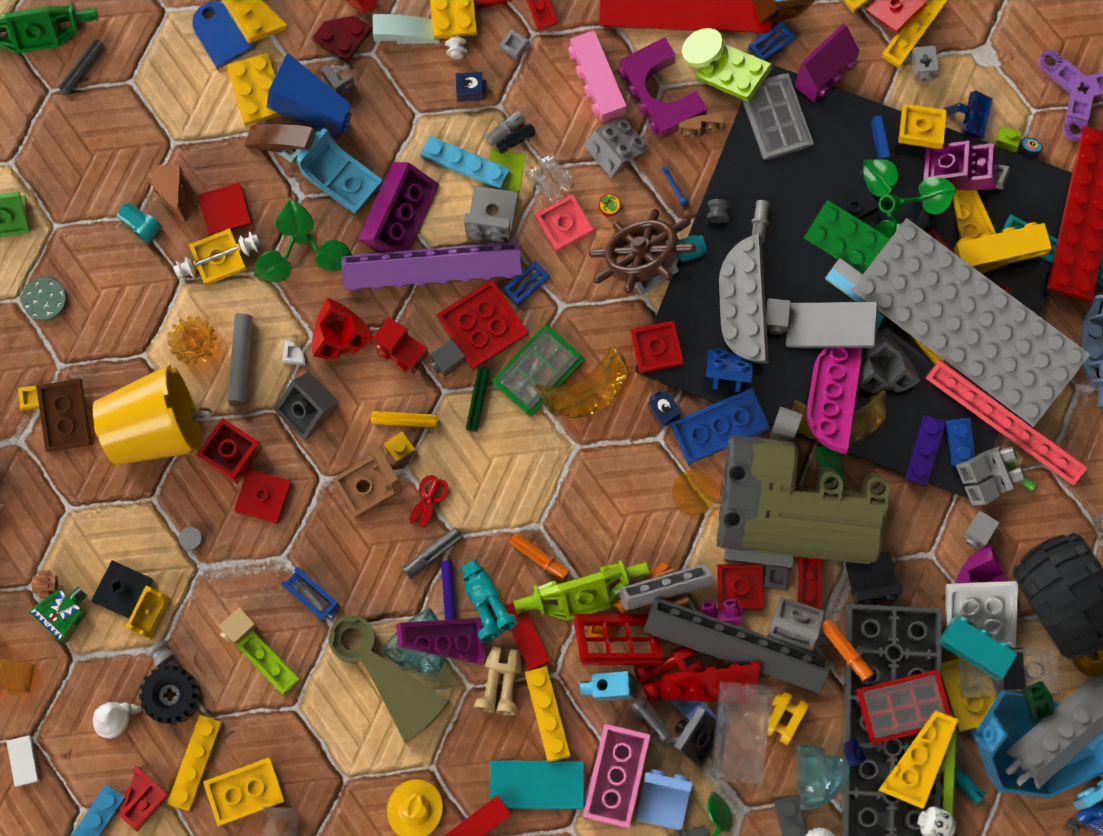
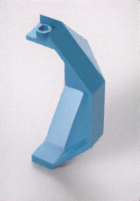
M1001 690L973 735L987 775L998 792L1050 798L1103 774V732L1039 789L1036 787L1033 777L1028 778L1021 786L1016 783L1018 778L1026 773L1021 766L1010 775L1006 772L1016 762L1015 759L1017 758L1009 756L1005 752L1042 721L1039 720L1033 723L1029 717L1027 701L1022 693ZM1053 700L1054 709H1055V708H1057L1060 704H1059L1058 702H1056L1055 700Z

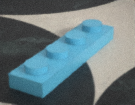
M429 136L421 153V158L499 190L502 189L510 172L504 166L432 136Z

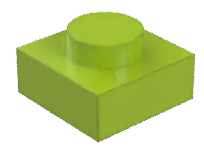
M1001 126L995 146L1016 153L1022 132Z

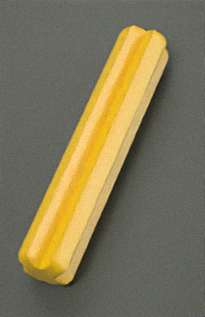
M372 411L371 422L383 425L435 428L438 424V417L433 414Z

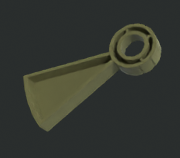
M346 616L339 619L331 627L328 640L332 652L337 658L346 663L364 662L405 743L429 727L449 704L450 701L373 652L376 645V636L373 628L365 619L358 616ZM353 629L360 631L363 635L362 645L356 650L344 648L342 645L343 635Z

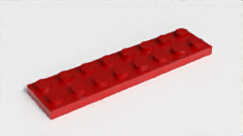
M1084 126L1081 130L1047 290L1090 302L1093 298L1103 251V131Z

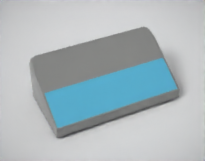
M839 258L825 277V280L853 301L864 302L862 298L851 291L863 274Z

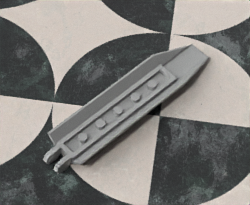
M1103 676L1091 677L1054 709L1055 714L1044 718L1005 752L1007 755L1017 758L1015 759L1016 762L1006 770L1009 775L1014 773L1019 766L1026 772L1018 778L1016 783L1019 786L1028 778L1033 777L1036 787L1039 789L1103 732Z

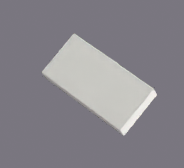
M28 735L6 741L14 786L19 787L40 782L31 736Z

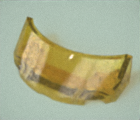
M612 346L599 365L580 380L562 386H544L539 383L534 386L551 414L555 416H568L569 418H580L591 415L612 402L619 394L618 389L622 383L628 380L630 373L624 355Z
M885 390L880 391L879 395L871 396L870 403L853 411L849 444L865 439L882 424L886 418ZM799 400L795 401L792 407L793 411L803 414L797 431L814 439L815 442L821 443L809 428L806 415L807 406Z

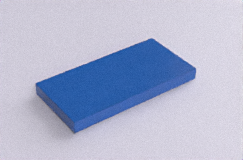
M753 387L670 423L687 465L726 449L729 435L754 437L771 430Z

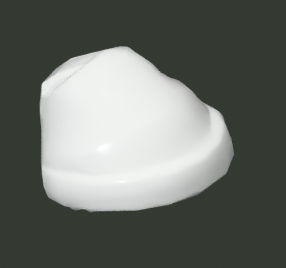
M116 702L102 704L95 710L93 715L95 732L107 739L119 736L126 729L130 715L140 713L142 707L135 704Z

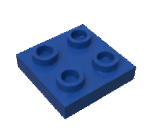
M722 349L708 350L706 377L714 378L713 389H717L719 379L736 381L735 392H740L741 382L751 383L753 363L735 353H729Z

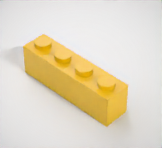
M1032 222L1020 229L1010 227L998 234L987 232L982 234L980 238H962L956 243L954 252L976 270H982L1048 255L1052 247L1045 223L1037 224V222Z

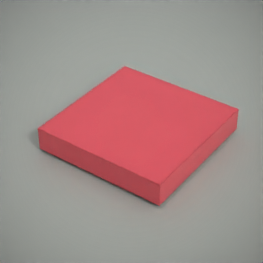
M573 194L535 214L537 222L556 253L593 234L595 231Z

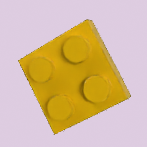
M903 103L898 143L942 149L947 110Z

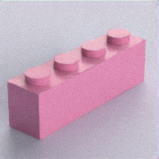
M593 30L571 38L568 53L571 60H575L578 65L575 67L579 79L583 78L586 84L583 86L587 98L591 97L594 103L591 106L595 117L599 116L603 123L625 115V101L595 31Z

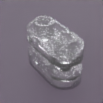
M544 154L538 160L541 167L537 169L531 166L525 174L551 202L556 203L562 197L559 190L563 189L568 192L575 186L573 182L575 178L568 170L564 171L559 166L558 160L553 155L548 156ZM546 173L555 181L554 184L544 176Z

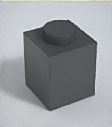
M452 339L430 354L431 367L437 374L441 372L444 377L466 362L464 354Z

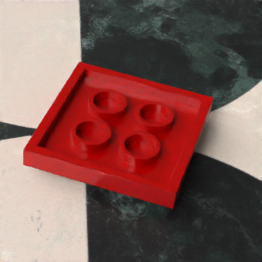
M492 279L436 314L437 319L450 338L464 354L465 360L472 370H475L529 335V332Z

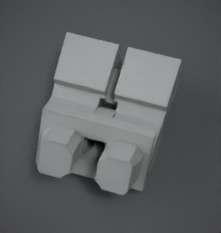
M998 446L956 465L963 484L971 483L965 486V490L972 506L988 504L999 497L1000 494L1014 489L1015 484L1025 479L1021 466L1009 470L1007 463L1017 460L1014 447L1001 449Z

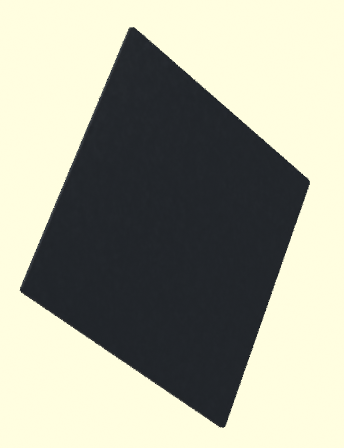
M772 65L773 69L766 79L781 74H789L814 144L805 149L763 160L743 101L741 102L688 237L702 235L707 252L702 253L700 257L681 262L679 258L676 265L679 271L670 280L653 323L675 322L684 364L639 374L638 366L636 365L635 372L638 375L713 403H718L753 387L769 424L774 425L780 407L803 414L796 434L821 443L811 432L806 413L814 364L819 354L825 348H787V331L779 335L770 334L767 331L769 363H753L751 383L741 382L740 392H735L736 381L719 379L717 389H713L714 378L706 377L708 350L722 349L726 352L734 353L725 342L721 330L719 275L722 264L733 247L742 240L752 236L753 224L751 222L755 216L756 202L758 200H765L770 202L767 218L769 225L766 226L765 239L762 244L765 306L768 298L789 300L790 303L855 302L825 280V277L838 259L804 239V236L827 200L837 205L868 188L863 173L864 160H878L871 129V122L874 116L881 115L883 118L891 155L889 161L894 163L898 169V182L919 190L920 183L924 181L926 147L898 143L901 120L900 110L831 86L830 91L825 97L822 98L820 96L813 102L794 87L798 76L797 73ZM780 85L768 88L773 103L785 100ZM764 89L757 91L754 95L757 107L769 105ZM787 105L775 108L781 124L792 121ZM771 109L760 112L765 129L776 126ZM794 125L782 128L788 144L799 141ZM945 127L944 144L969 140L972 146L990 144L989 142ZM779 130L767 133L772 149L784 146ZM995 146L998 154L997 164L1009 166L1010 174L1003 189L977 190L996 234L1001 233L1008 217L1012 214L1026 223H1045L1047 233L1058 239L1072 172ZM872 194L878 204L881 197ZM713 199L729 201L730 208L727 210L729 221L725 223L708 221L707 214L710 212L708 201ZM952 200L951 205L945 212L930 215L929 219L933 221L928 231L934 228L954 252L955 245L960 239ZM878 208L874 212L860 218V220L876 229L877 225L882 222L880 220L882 211ZM1035 257L1009 263L1006 266L983 274L1040 316L1049 292L1047 285L1052 263L1041 257ZM884 316L881 325L877 329V335L883 331L902 349L916 369L921 381L911 388L900 392H895L893 389L881 390V394L868 392L857 386L847 453L905 475L924 415L943 421L970 418L975 456L993 449L999 431L928 381L926 376L935 366L910 334ZM863 348L862 356L867 348ZM945 423L928 484L969 499L965 486L971 483L963 484L956 465L951 466Z

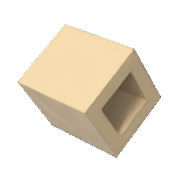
M240 607L219 625L223 631L220 635L228 644L233 642L236 645L252 630L257 628L255 623Z

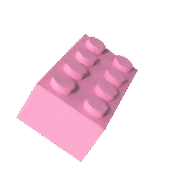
M604 724L583 814L584 819L629 829L650 734Z

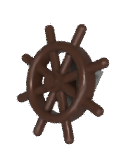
M653 209L648 220L638 221L626 227L622 226L619 222H615L613 229L617 233L610 239L606 248L591 249L589 251L591 258L605 257L608 267L594 276V283L600 284L613 275L616 279L626 282L624 291L627 294L632 293L635 288L643 295L663 281L671 280L673 275L679 271L675 263L679 253L695 252L697 249L694 243L680 244L677 236L678 232L691 224V220L686 217L671 226L666 222L658 220L660 212L657 209ZM668 240V245H661V243ZM619 256H625V257H623L622 259H620L619 261H617V257H619Z

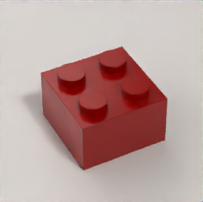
M221 418L196 456L200 461L235 484H238L263 447L259 441Z

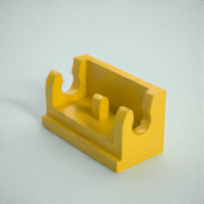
M145 586L125 627L151 640L171 598L155 591L149 586Z

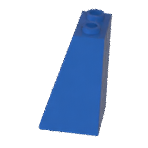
M286 54L269 89L266 108L306 126L313 127L315 130L321 131L325 128L329 131L330 136L339 139L341 133L346 134L352 117V113L349 112L351 104L294 57Z

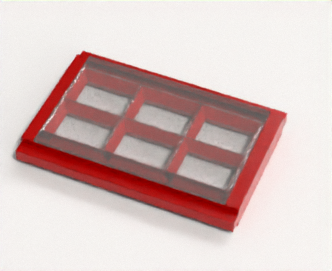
M938 669L856 689L859 706L871 745L920 733L935 710L952 717Z

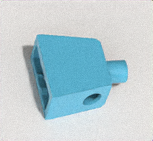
M628 671L592 674V681L580 682L581 695H593V698L597 701L635 699L634 676ZM607 683V689L603 691L602 687Z

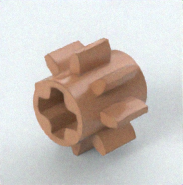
M39 570V576L32 577V592L38 593L40 599L47 598L58 590L57 575H52L50 570Z

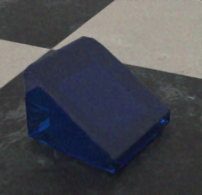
M857 739L850 740L841 745L849 766L853 767L866 760Z

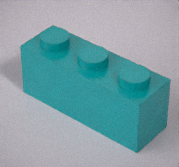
M960 616L959 618L954 617L951 619L938 644L998 681L1004 678L1017 653L1012 651L1013 647L1001 641L999 643L992 639V634L986 630H977L971 626L972 622Z

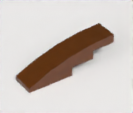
M287 124L251 126L244 146L282 153V150L295 152L296 149L309 151L316 130L313 127Z

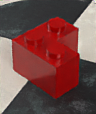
M390 317L386 319L373 337L375 348L378 351L377 354L386 361L388 359L396 363L395 366L404 373L409 371L411 374H414L428 354L426 346L409 336L407 329Z

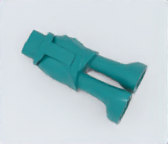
M472 560L462 566L467 597L473 602L475 610L478 611L484 625L478 632L480 642L491 641L502 636L503 632L513 629L518 624V620L505 609L499 599L501 594L496 590L491 577L484 567H480L477 560ZM489 604H491L496 614L497 623L488 608Z

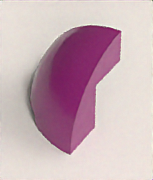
M989 543L975 552L966 561L957 576L955 584L1007 582L1011 580L1006 576L1001 559Z

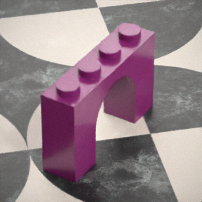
M666 37L620 59L619 69H617L620 78L623 81H627L631 97L638 100L641 114L649 119V127L654 135L657 134L660 140L677 132L679 123L693 117L707 115V107L697 91L671 103L657 101L648 93L646 89L647 80L656 72L675 63L676 54Z

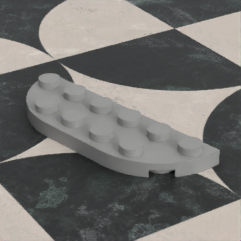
M756 234L742 240L733 247L722 264L719 275L721 330L725 342L735 354L752 363H769L762 237Z

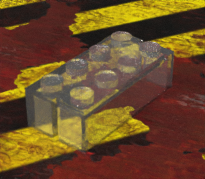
M720 682L710 770L711 776L716 781L737 782L738 778L742 783L762 784L772 690L766 685L745 684L744 687L741 683Z

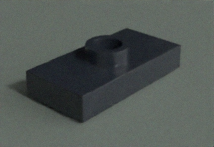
M868 188L837 204V206L859 219L879 208Z

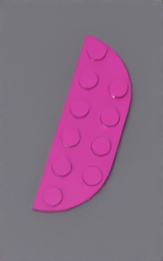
M825 348L817 357L812 374L806 413L809 428L824 446L842 454H847L863 348Z

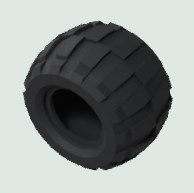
M1072 533L1067 537L1060 535L1048 539L1032 548L1020 559L1021 564L1014 567L1013 577L1062 656L1069 659L1076 655L1083 657L1103 649V567L1081 535Z

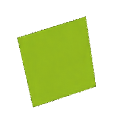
M491 149L489 161L504 166L510 171L501 190L518 192L519 195L526 154L513 152L501 154L498 150ZM485 184V188L495 189V188H493V187L488 186V185Z

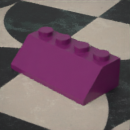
M393 162L358 240L380 253L409 251L439 184L409 162Z

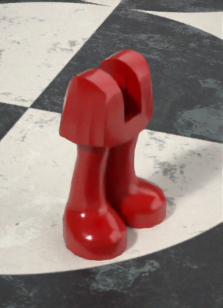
M689 647L673 649L672 656L662 660V665H633L640 684L676 667L677 671L673 673L686 671L699 673L703 672L705 667L702 661L687 667L685 660L697 654L696 650ZM663 678L642 686L651 704L659 700Z

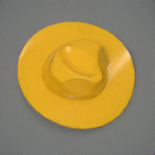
M415 779L400 784L391 794L387 806V817L392 830L398 836H428L434 831L441 819L443 810L442 798L438 790L429 782Z

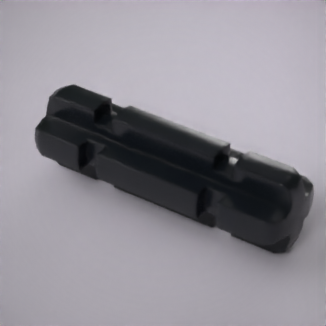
M529 123L523 127L524 129H518L506 136L505 140L497 141V150L503 154L508 151L509 147L513 148L525 141L526 137L534 136L536 134L534 126Z

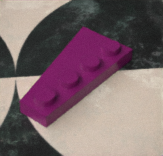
M481 618L400 622L396 624L398 647L479 665L486 663L484 642H480L478 632L482 629Z

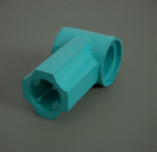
M129 202L123 204L116 215L119 220L134 230L133 232L147 244L163 228L156 219L148 214L145 215Z

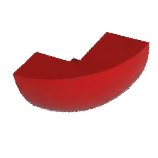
M327 297L314 327L312 354L314 357L322 359H338L341 354L350 351L353 353L360 351L374 336L365 322L353 311Z

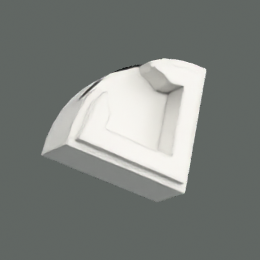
M285 340L283 364L306 365L301 349L293 342Z

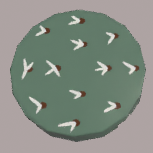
M43 277L35 279L23 291L21 298L22 306L33 319L43 322L54 320L62 314L67 304L66 291L59 282L52 278Z

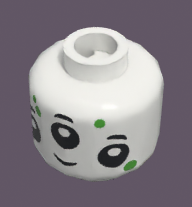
M934 806L922 812L918 819V825H920L921 833L924 836H952L956 828L953 815Z

